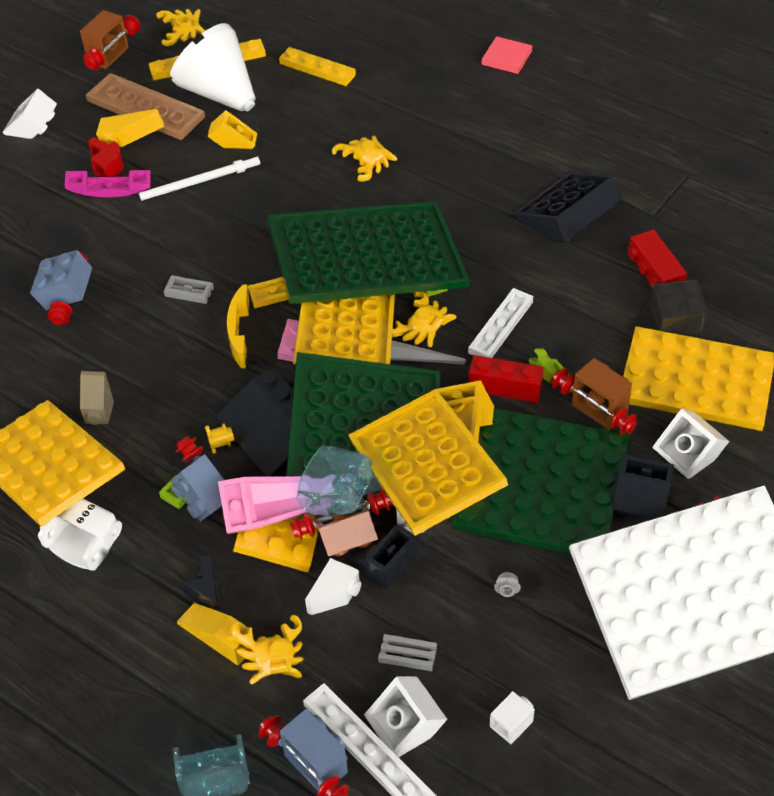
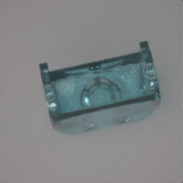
M321 446L309 461L299 482L296 498L302 508L309 511L310 514L324 516L354 513L373 477L371 459L362 453L352 452L340 447Z
M241 734L236 735L237 745L186 756H181L178 747L173 748L177 784L184 796H231L244 793L247 790L248 784H250V776Z

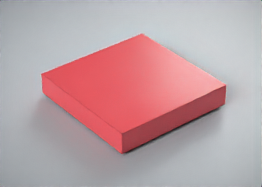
M496 36L482 58V65L518 74L532 52V45Z

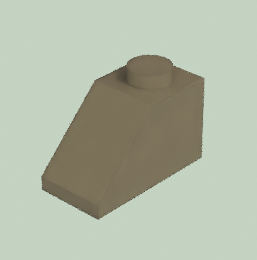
M81 371L80 410L84 422L92 425L108 424L114 401L106 373Z

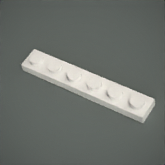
M322 684L303 700L304 706L313 715L317 714L326 724V729L332 735L336 733L341 737L346 745L345 748L392 796H436L325 684Z

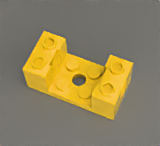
M475 381L438 388L437 391L478 442L480 426L492 424L494 405L482 382Z

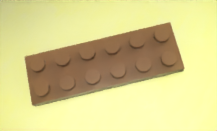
M112 73L86 94L88 102L119 115L157 109L164 122V127L157 131L182 140L205 118L203 110Z

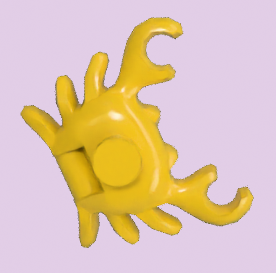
M186 9V14L180 10H175L176 15L166 10L156 14L158 19L164 17L163 22H171L173 27V33L166 34L168 40H162L164 46H173L180 38L181 41H187L190 37L196 38L197 33L202 35L205 32L199 25L200 9L196 10L194 15H192L189 9Z
M372 136V140L363 137L360 141H350L349 145L337 144L332 148V154H336L338 150H343V157L354 153L353 158L358 159L361 165L358 168V173H365L358 176V181L361 182L371 179L374 167H376V173H380L381 163L386 168L389 167L387 159L397 160L395 155L378 142L376 136Z
M415 292L413 294L415 298H422L413 302V305L418 307V309L408 319L407 325L396 321L395 326L397 328L392 329V337L404 335L402 337L403 341L416 338L414 341L415 345L427 338L428 347H432L436 331L441 325L444 326L454 320L456 315H446L447 307L439 310L438 301H433V306L429 305L427 293Z
M290 616V620L295 624L294 629H290L287 624L281 625L284 638L276 634L273 637L266 638L261 636L257 641H254L251 627L245 630V634H240L237 630L239 621H234L231 624V637L249 650L238 648L237 653L243 658L252 661L244 663L242 668L259 672L250 679L251 684H255L260 679L271 674L283 673L284 675L296 678L302 677L300 671L291 667L303 661V657L293 656L302 647L301 641L297 642L294 647L292 645V641L302 630V622L298 616Z

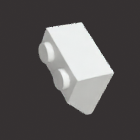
M36 89L18 106L2 133L30 139L37 134L41 135L48 127L46 122H49L55 115L53 110L57 103L42 91Z
M681 409L652 448L670 464H674V467L687 479H690L715 461L729 441L694 411Z
M417 676L396 677L364 714L381 741L398 758L429 740L447 720Z

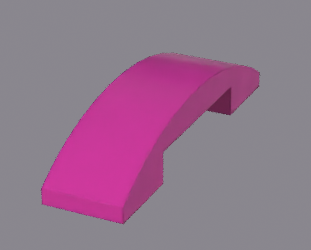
M150 170L129 171V177H88L87 171H66L65 189L93 197L128 196L150 188L151 172Z

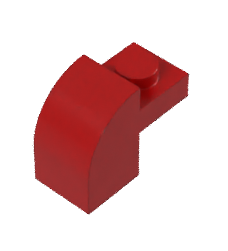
M95 137L90 139L88 144L92 155L90 159L94 174L99 177L118 176L124 166L118 143L113 141L108 145L106 142L100 141Z

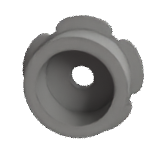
M505 572L498 576L494 588L502 596L511 597L520 591L521 585L518 584V578L515 574Z

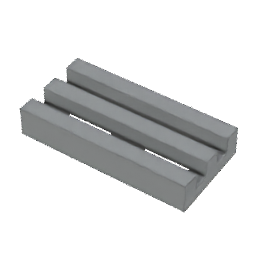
M171 275L164 289V295L166 297L207 304L208 297L211 295L210 291H213L214 286L212 282Z
M384 634L378 660L380 663L432 671L437 643ZM387 652L396 653V654H402L403 656H406V657H413V656H414V657H420V658H425V659H429V660H428V661H423V660H418V659H412V658L394 656V655H389V654H387Z

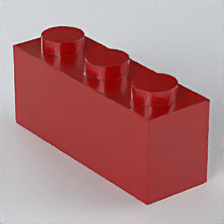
M655 230L630 237V244L627 250L631 260L635 261L640 273L646 276L651 288L656 290L660 297L685 288L687 272Z
M478 355L473 356L469 370V383L481 381L487 394L539 403L543 387L544 367Z

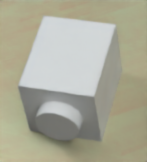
M512 692L490 714V727L512 744L533 722L534 708L531 702L525 697H519Z

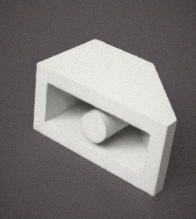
M330 558L305 599L307 613L314 615L347 605L352 596H357L360 591L359 570Z

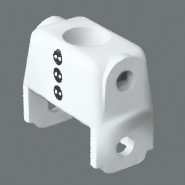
M82 498L41 526L38 537L43 547L49 548L64 561L80 568L95 571L107 556L113 542L119 536L122 523L116 520L112 512Z

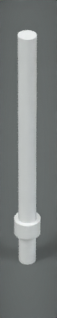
M258 157L242 161V159L234 161L232 165L140 192L139 196L141 201L234 172L237 174L245 172L247 168L260 165Z

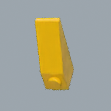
M157 109L105 117L100 119L96 135L100 141H104L108 145L115 141L119 147H123L164 127V122Z
M194 603L177 621V624L236 665H239L244 660L237 653L238 648L249 651L231 637L230 626L234 621H238L232 616ZM239 622L237 630L240 634H245V630L248 627Z

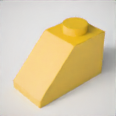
M224 111L211 123L208 137L223 148L253 149L258 133L228 111Z

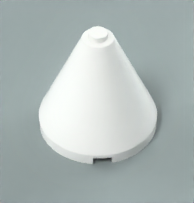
M226 23L213 26L202 33L205 37L196 45L192 41L180 54L171 69L170 76L173 78L171 80L178 87L239 111H249L255 105V95L236 32Z

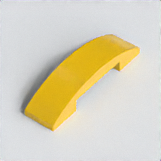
M242 285L235 293L227 314V330L231 351L241 368H246L247 349L244 335L239 336L240 317L249 316L247 285Z

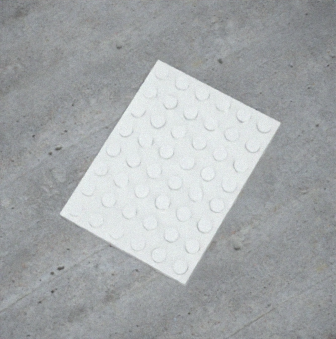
M765 485L570 545L569 550L629 700L774 653V505Z

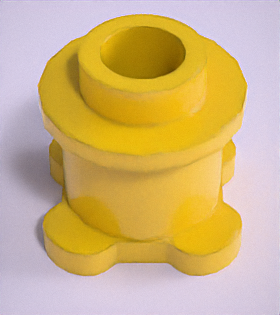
M222 424V427L210 430L209 426H205L213 454L216 453L215 448L225 445L231 446L230 442L234 441L231 427L226 428L225 424Z

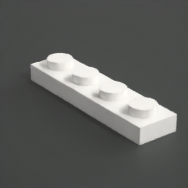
M513 288L468 347V353L473 356L478 355L492 358L533 303V296Z

